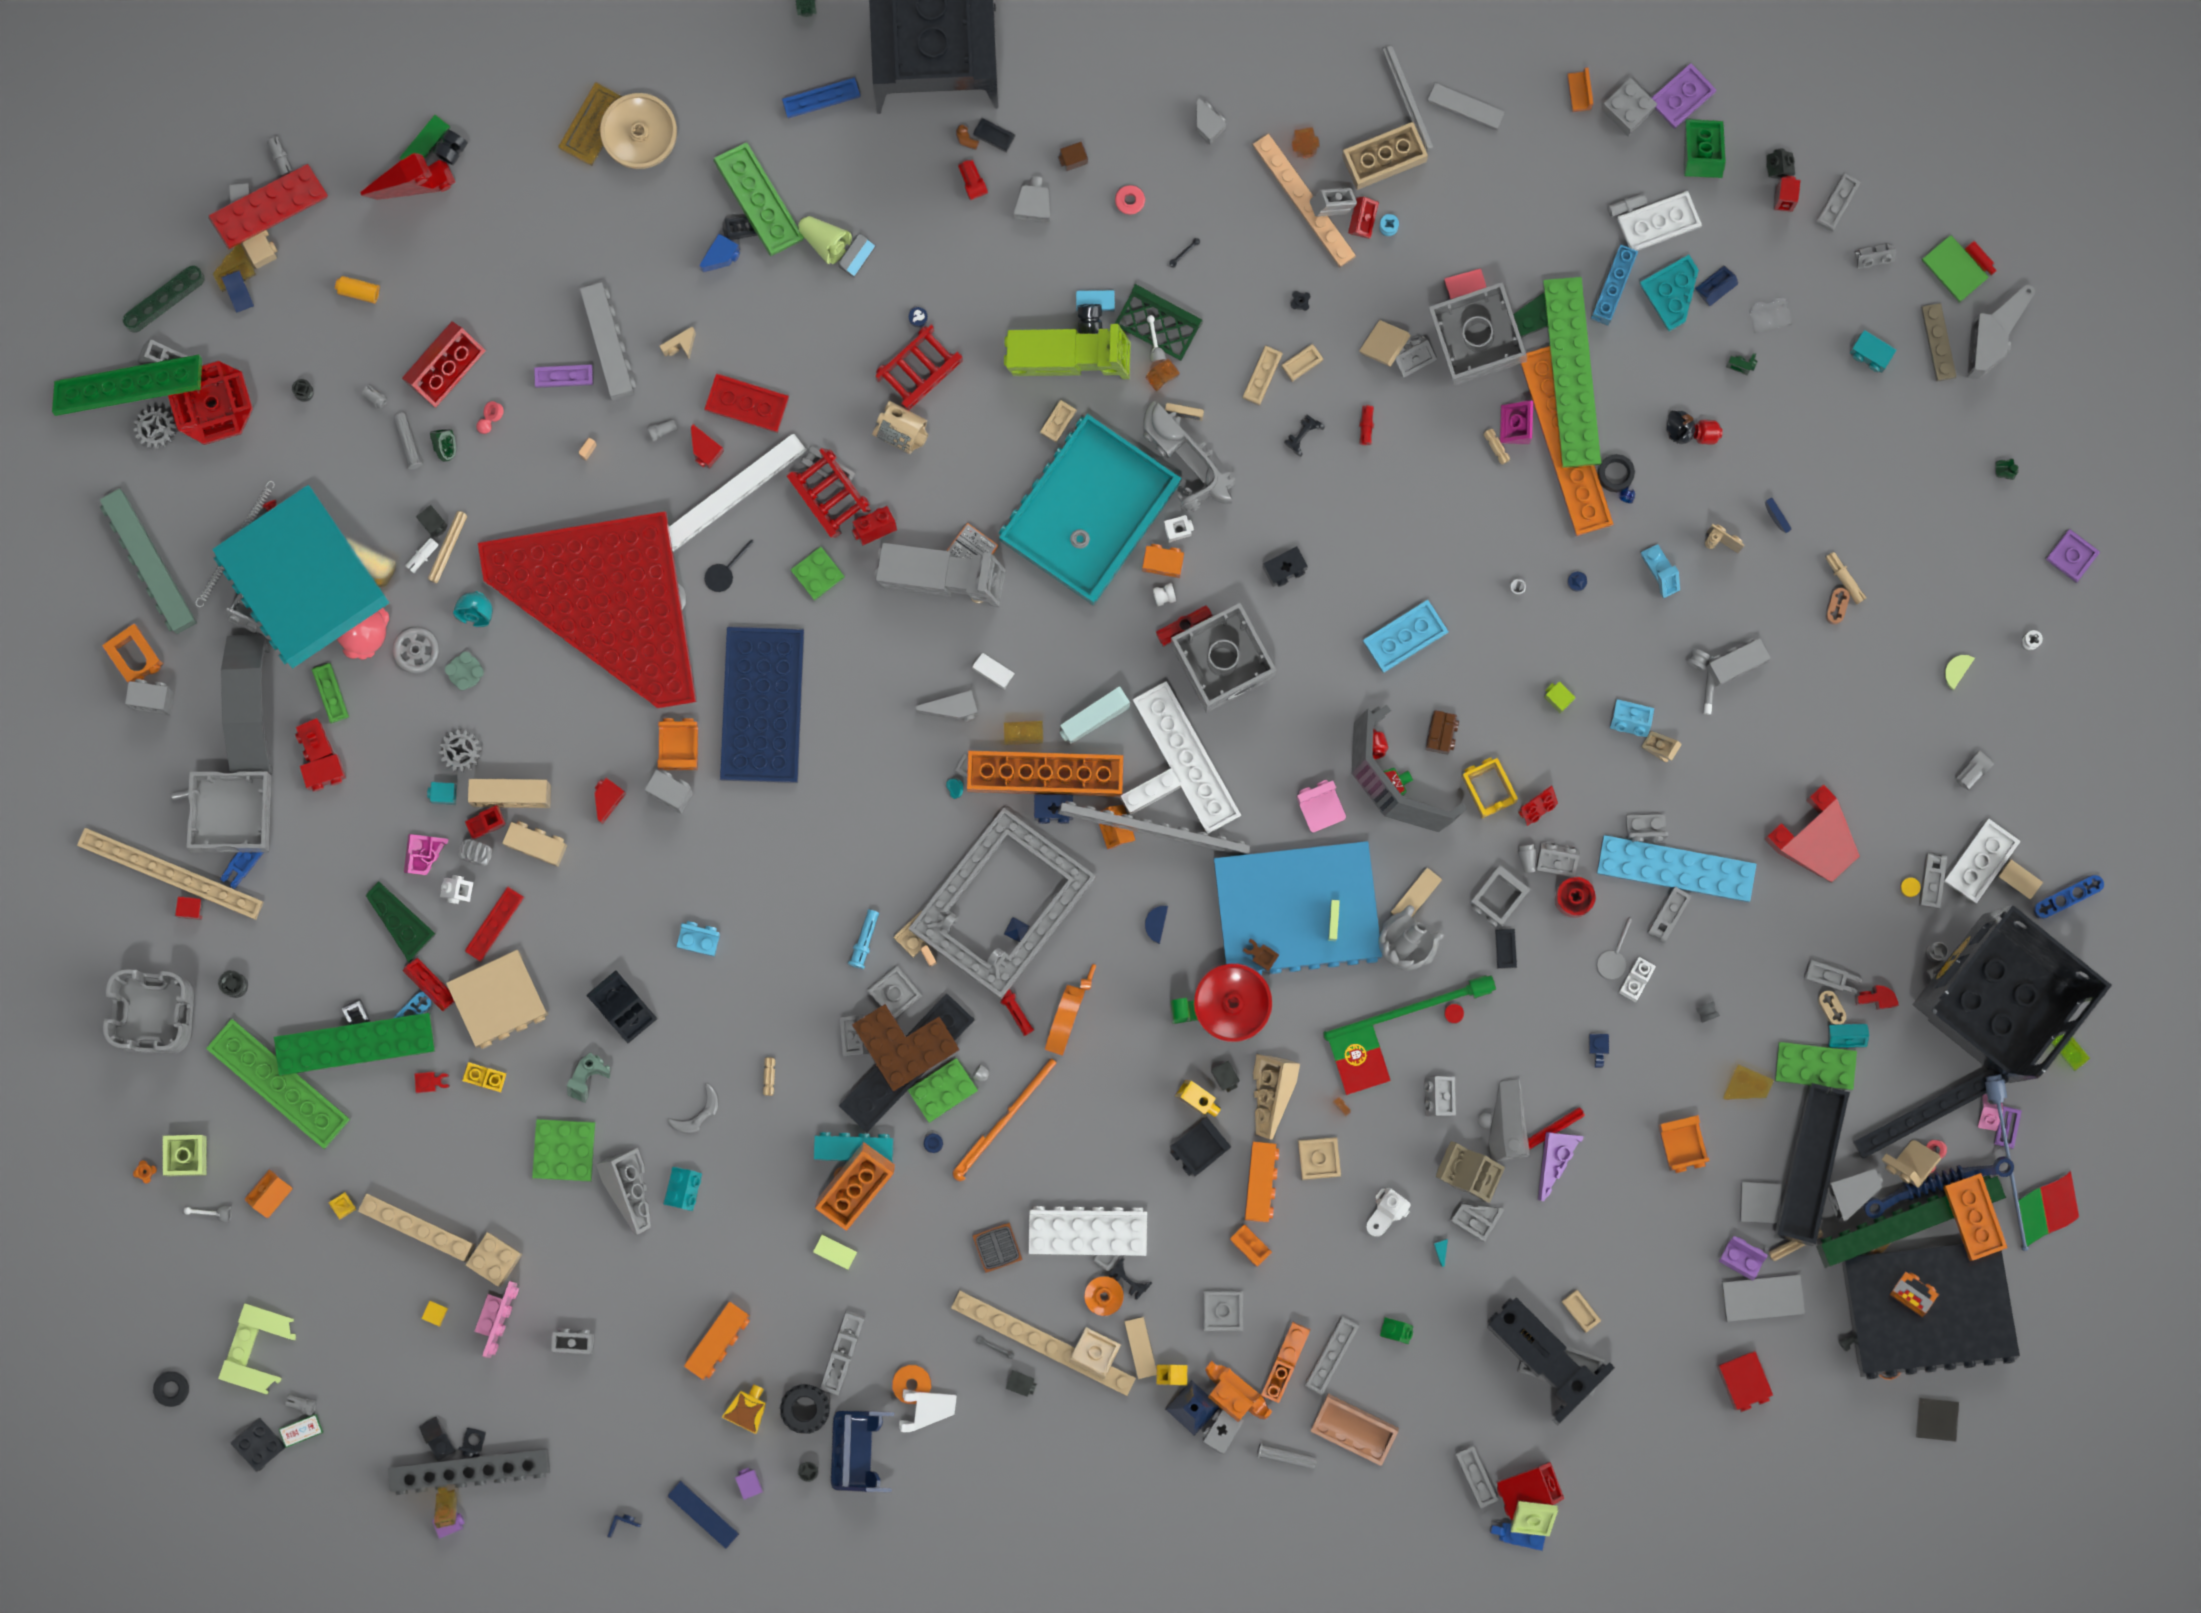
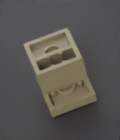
M1451 1141L1435 1177L1458 1190L1472 1194L1490 1203L1505 1167L1485 1155L1468 1150L1458 1143Z

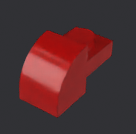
M497 805L465 821L472 839H477L489 832H495L506 825Z
M1882 985L1872 987L1873 994H1871V991L1859 992L1860 996L1855 997L1856 1005L1875 1003L1876 1010L1899 1006L1895 993Z

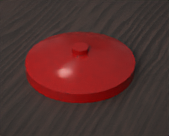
M1225 964L1212 969L1202 978L1195 992L1194 1010L1200 1025L1211 1036L1226 1042H1241L1258 1034L1268 1022L1272 1011V995L1265 979L1254 969L1242 964Z

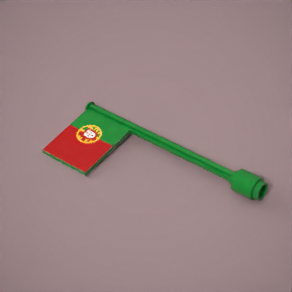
M1483 975L1468 980L1469 984L1465 988L1328 1032L1324 1031L1323 1037L1326 1041H1329L1346 1095L1391 1081L1373 1025L1466 995H1473L1474 999L1491 994L1492 991L1496 990L1492 975Z

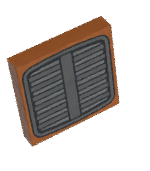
M1010 1223L973 1235L985 1273L1022 1260Z

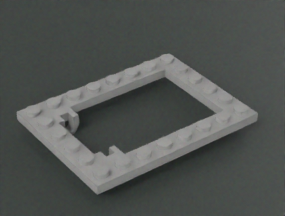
M1003 808L909 927V931L1002 999L1092 884L1096 876ZM1008 836L1068 881L1013 952L1008 955L1000 948H997L990 955L986 963L948 934L953 923L956 924L958 921V917L949 910Z

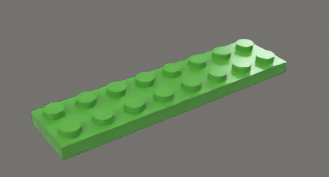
M233 1019L228 1022L206 1048L323 1149L327 1148L351 1120L297 1073L279 1076L276 1055Z

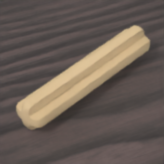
M1819 1228L1817 1239L1823 1236L1821 1228ZM1788 1241L1769 1251V1256L1772 1261H1776L1805 1246V1244Z

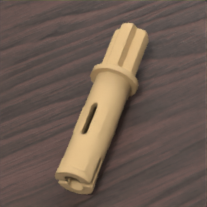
M1834 552L1826 556V560L1835 572L1834 576H1838L1855 604L1857 605L1865 600L1866 596L1847 571V566L1844 567Z

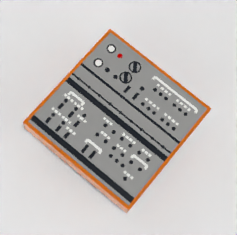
M967 523L947 551L958 558L972 559V555L983 556L984 552L993 555L998 545Z

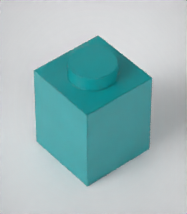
M431 782V787H428L427 798L430 799L432 804L456 805L457 785L455 783Z

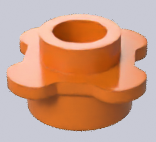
M142 1160L139 1162V1166L133 1172L135 1178L142 1179L144 1183H149L157 1169L155 1166L148 1165L147 1161Z

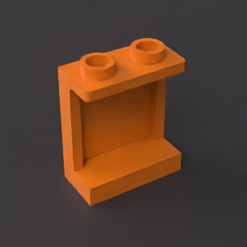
M664 718L663 722H658V769L698 770V723L692 718H683L682 721L675 722L672 718Z
M1699 1115L1658 1125L1670 1171L1675 1170V1173L1687 1171L1686 1167L1693 1165L1694 1169L1705 1167V1163L1710 1161L1706 1154L1699 1126Z

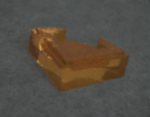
M1338 1097L1333 1102L1346 1117L1351 1113L1350 1108L1345 1105L1341 1097Z

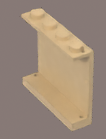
M518 950L446 983L477 1048H487L492 1045V1041L499 1039V1041L504 1040L510 1036L509 1033L515 1030L517 1032L523 1031L528 1028V1024L532 1022L535 1024L545 1020V1016L549 1015L542 1004Z

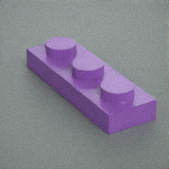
M592 365L534 367L536 388L593 385Z

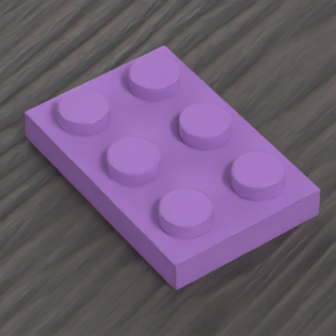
M1690 63L1655 94L1652 99L1657 103L1656 110L1675 129L1715 94L1717 90Z

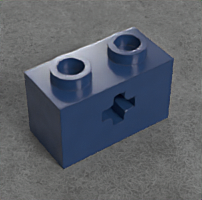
M1034 795V821H1038L1039 824H1049L1050 820H1058L1059 824H1068L1069 820H1073V817L1060 815L1058 810L1056 814H1052V811L1048 809H1051L1052 805L1059 809L1062 803L1066 801L1073 802V795Z

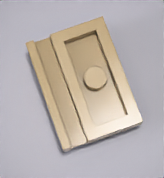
M922 910L893 937L913 958L921 951L922 947L927 945V943L909 931V927Z

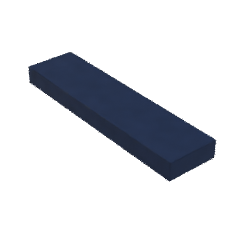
M682 1481L669 1493L668 1497L725 1549L739 1535L734 1528Z

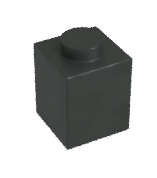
M431 505L416 516L432 538L434 536L438 537L446 531L447 524Z
M1229 1061L1211 1070L1222 1092L1227 1090L1229 1093L1238 1087L1237 1083L1240 1080Z
M1012 1370L1006 1389L1028 1397L1029 1394L1033 1395L1037 1384L1034 1383V1378Z

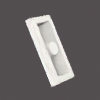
M984 653L981 654L972 666L974 671L1004 690L1015 675V673Z

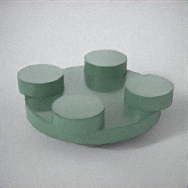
M469 652L461 653L460 656L454 658L445 667V672L449 676L450 681L462 691L475 686L484 675V670L480 663Z

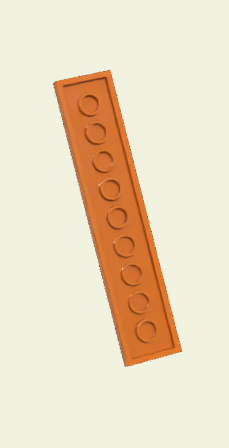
M1550 346L1526 353L1527 362L1520 365L1576 537L1613 526L1595 465L1562 468Z

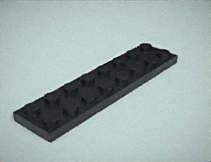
M946 993L906 1037L937 1017H940L952 1038L956 1041L975 1019ZM876 1066L839 1107L868 1133L924 1073L892 1091Z

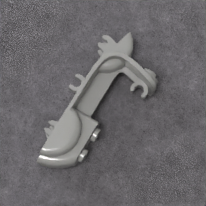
M1153 401L1144 417L1143 431L1145 433H1143V436L1148 442L1151 443L1153 441L1157 446V452L1162 457L1166 456L1169 458L1176 452L1204 484L1202 489L1192 493L1190 488H1185L1189 494L1186 498L1182 497L1181 494L1178 495V499L1181 501V509L1187 512L1190 510L1194 512L1201 506V502L1210 496L1220 503L1232 504V499L1227 490L1234 486L1235 477L1230 479V472L1224 474L1219 472L1208 458L1212 455L1213 451L1210 450L1207 453L1202 451L1203 447L1206 446L1205 442L1201 443L1199 447L1179 426L1181 417L1176 418V412L1168 414L1159 403Z

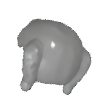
M1412 905L1407 906L1402 912L1391 916L1383 923L1378 942L1379 949L1384 958L1394 967L1405 971L1415 970L1423 965L1432 963L1439 943L1444 936L1442 931L1431 935L1422 923L1412 918L1411 916L1414 912Z

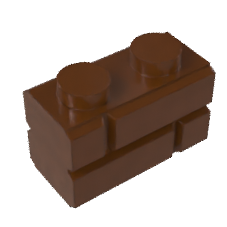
M1434 710L1426 745L1427 751L1448 755L1450 750H1454L1456 739H1452L1453 732H1457L1459 726L1456 714Z

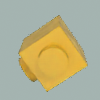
M1157 1365L1156 1385H1187V1365Z

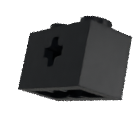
M1296 546L1263 563L1262 568L1272 586L1278 585V587H1281L1289 582L1288 579L1294 576L1299 578L1306 574L1305 571L1308 566ZM1283 565L1286 567L1290 566L1289 572L1286 570L1282 571Z

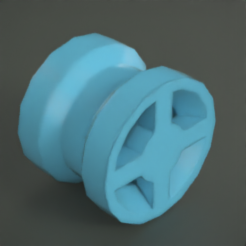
M1392 214L1383 216L1379 229L1384 236L1396 234L1399 227L1398 218Z

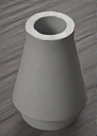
M1534 844L1519 846L1518 854L1524 868V873L1536 871L1537 848L1534 847Z

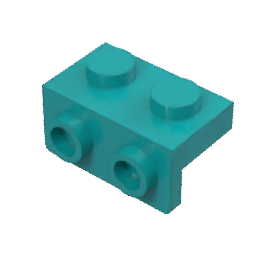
M672 1166L663 1205L693 1211L701 1184L702 1173Z

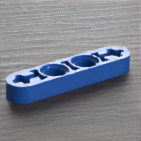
M2091 876L2038 902L2034 907V914L2039 919L2048 918L2100 892L2104 888V881L2100 876ZM2092 879L2094 882H2099V885H2097V890L2095 887L2087 890L2085 887L2092 884ZM2077 887L2082 890L2081 898L2073 896L2072 891L2074 888ZM2057 896L2064 897L2066 902L2063 907L2057 906L2055 902ZM2048 900H2050L2052 908L2046 910V915L2044 913H2040V905L2046 907L2050 905V903L2048 902Z

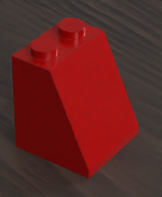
M1551 1462L1497 1482V1492L1503 1498L1505 1513L1511 1520H1513L1518 1501L1554 1505L1564 1500Z

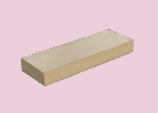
M1268 346L1264 347L1243 399L1259 406L1261 405L1283 355L1282 352Z
M1426 868L1391 911V914L1400 913L1407 906L1412 905L1414 912L1411 917H1413L1442 879L1429 868Z
M1144 1317L1125 1321L1138 1379L1157 1375Z

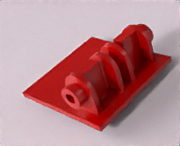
M1551 785L1520 808L1521 811L1518 814L1522 819H1525L1527 826L1537 822L1543 814L1552 811L1558 804L1553 786Z

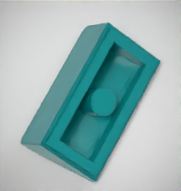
M1829 1025L1828 1048L1867 1047L1870 1036L1868 1025Z

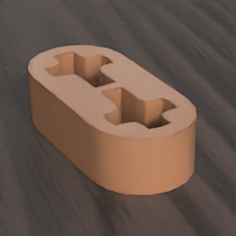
M1844 588L1836 589L1831 595L1826 612V619L1830 624H1839L1845 616L1850 595ZM1843 593L1842 597H1844L1845 599H1843L1839 605L1837 604L1838 598L1835 597V595ZM1838 608L1837 615H1839L1840 618L1838 617L1836 620H1834L1833 616L1830 615V613H1833L1835 609Z

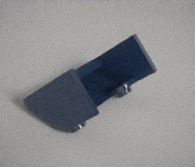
M837 1411L833 1417L831 1485L834 1490L892 1492V1488H880L881 1480L878 1473L871 1471L872 1432L880 1430L883 1424L882 1416H894L895 1412Z

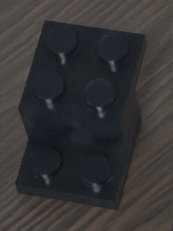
M617 970L586 995L627 1044L658 1019Z

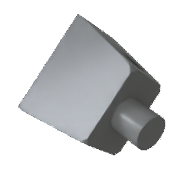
M1033 176L1031 177L1030 186L1023 185L1021 187L1014 211V219L1050 223L1049 189L1042 187L1041 177Z

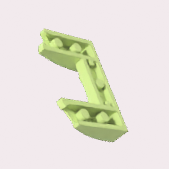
M244 1304L235 1337L218 1379L268 1394L269 1392L266 1389L274 1381L279 1384L282 1378L247 1367L259 1329L295 1340L296 1334H290L289 1322H294V1319Z

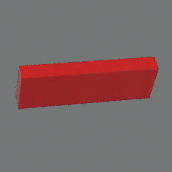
M418 957L404 967L403 972L443 1012L455 1003L450 990Z

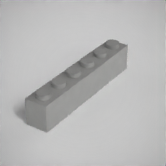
M601 282L580 288L612 401L634 395L633 389L636 388L634 378L629 377L628 371L631 370L629 360L624 359L623 356L626 349L623 341L619 342L618 335L621 332L618 323L614 324L613 317L616 314L613 305L609 306L608 299L611 298L608 287L604 288Z

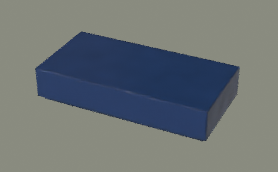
M240 270L221 277L236 313L254 306Z

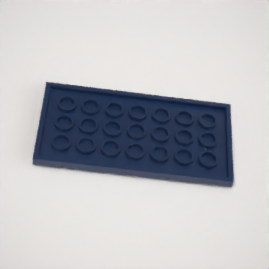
M727 627L721 781L798 783L804 629Z

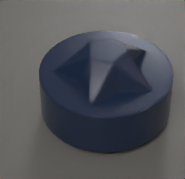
M1573 572L1568 578V586L1575 592L1582 591L1587 585V577L1582 572Z

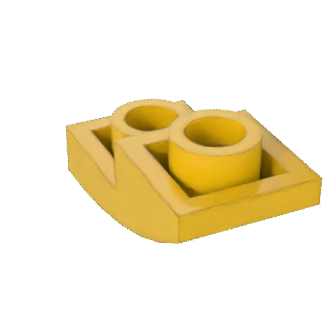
M467 1062L461 1081L501 1092L506 1073Z

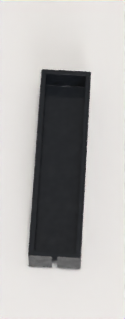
M1815 1083L1809 1084L1774 1234V1237L1809 1246H1814L1817 1242L1850 1092L1832 1088L1826 1094L1829 1087Z

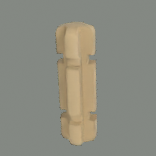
M1487 430L1484 436L1487 441L1489 440V445L1495 455L1498 456L1500 464L1503 465L1509 462L1510 457L1505 453L1499 438L1495 437L1496 433L1494 430Z
M767 1057L764 1060L766 1068H764L763 1084L765 1087H763V1094L765 1096H773L775 1058Z

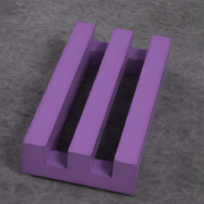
M2003 1106V1119L2005 1118L2006 1111H2008L2005 1125L2007 1138L2012 1114L2016 1113L2011 1140L2008 1143L2009 1148L2014 1149L2022 1110ZM1999 1122L1994 1145L2005 1147L2004 1141H2000L2002 1130Z

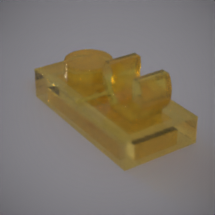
M446 1487L438 1488L439 1493L436 1494L434 1524L436 1528L455 1525L457 1493L455 1490L448 1491Z

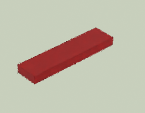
M507 887L465 949V952L482 962L525 897Z

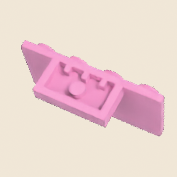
M509 1281L503 1299L487 1295L475 1328V1332L489 1336L482 1355L483 1357L491 1358L498 1350L499 1344L496 1342L498 1337H502L506 1326L503 1323L505 1317L509 1318L512 1307L510 1304L512 1299L517 1297L519 1288H517L518 1283Z

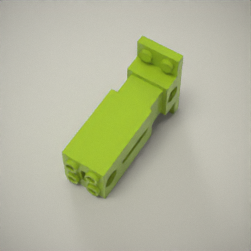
M1110 324V329H1099L1098 334H1079L1076 329L1008 330V336L1004 338V344L1007 347V355H1004V366H1007L1006 368L1013 376H1081V371H1101L1103 375H1119L1121 379H1130L1131 342L1119 324Z

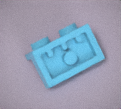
M1617 699L1610 728L1619 732L1647 737L1652 725L1655 708Z
M687 921L686 924L681 923V931L676 947L715 957L720 933L716 932L717 928L705 926V929L699 928L697 923Z

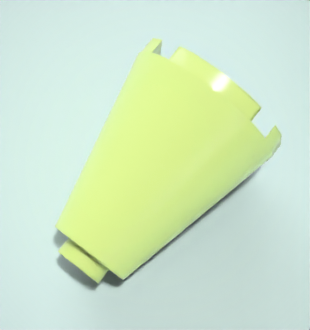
M811 216L802 218L798 225L799 232L827 264L838 262L846 253L844 248L847 244L850 245L852 241L850 232Z

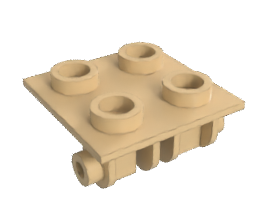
M1712 524L1706 532L1709 534L1705 541V546L1708 549L1715 548L1720 541L1739 554L1745 546L1739 537L1729 535L1721 525Z

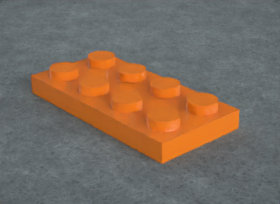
M1981 1173L1943 1186L1970 1261L2008 1248Z

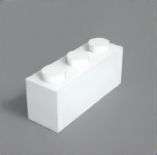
M1171 768L1121 795L1120 800L1128 814L1132 815L1180 789L1181 785Z

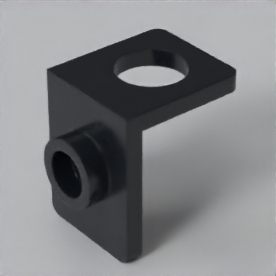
M467 1428L463 1444L458 1450H462L463 1455L474 1457L475 1454H481L486 1432ZM473 1433L478 1434L480 1437L477 1445L469 1443V1436Z

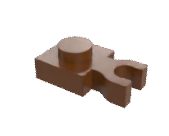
M1250 938L1248 943L1253 945V949L1249 951L1244 947L1242 952L1255 956L1252 961L1269 972L1279 954L1264 944L1259 948L1256 942Z

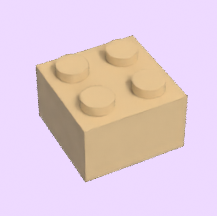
M487 1232L466 1266L496 1286L502 1287L523 1254Z

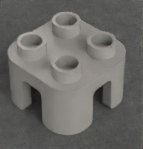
M129 969L120 970L111 976L107 984L106 997L113 1001L111 1019H104L103 1024L104 1036L111 1045L129 1052L175 1054L186 1048L191 1038L194 991L186 979L172 972L159 971V974H146L138 970Z

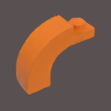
M1067 984L1044 1050L1063 1056L1086 990Z

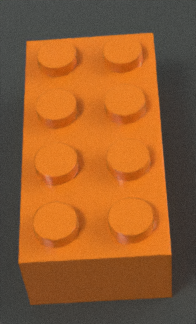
M863 1142L817 1198L815 1209L847 1231L894 1174L895 1164Z

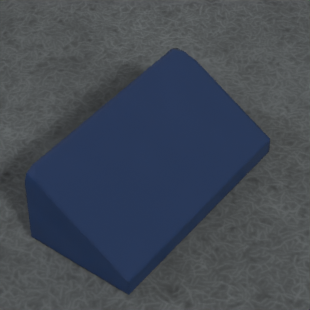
M1723 266L1697 286L1695 290L1711 306L1736 287L1738 280L1733 272L1726 266Z

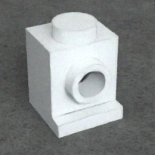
M1186 515L1164 521V528L1169 543L1190 537L1191 531H1194L1192 521L1188 520ZM1182 527L1183 531L1178 533L1176 528Z

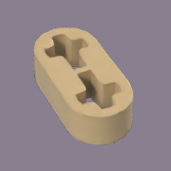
M1832 991L1822 992L1818 997V1003L1826 1018L1832 1025L1843 1024L1846 1020V1012L1837 996ZM1825 994L1827 997H1832V1000H1830L1832 1007L1828 1003L1823 1002ZM1832 1009H1834L1837 1014L1841 1013L1842 1016L1840 1017V1022H1838V1020H1833L1832 1017L1834 1016V1013Z

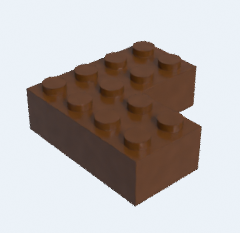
M884 1004L852 1024L853 1029L892 1091L900 1088L960 1050L940 1017H937L906 1037L890 1010Z

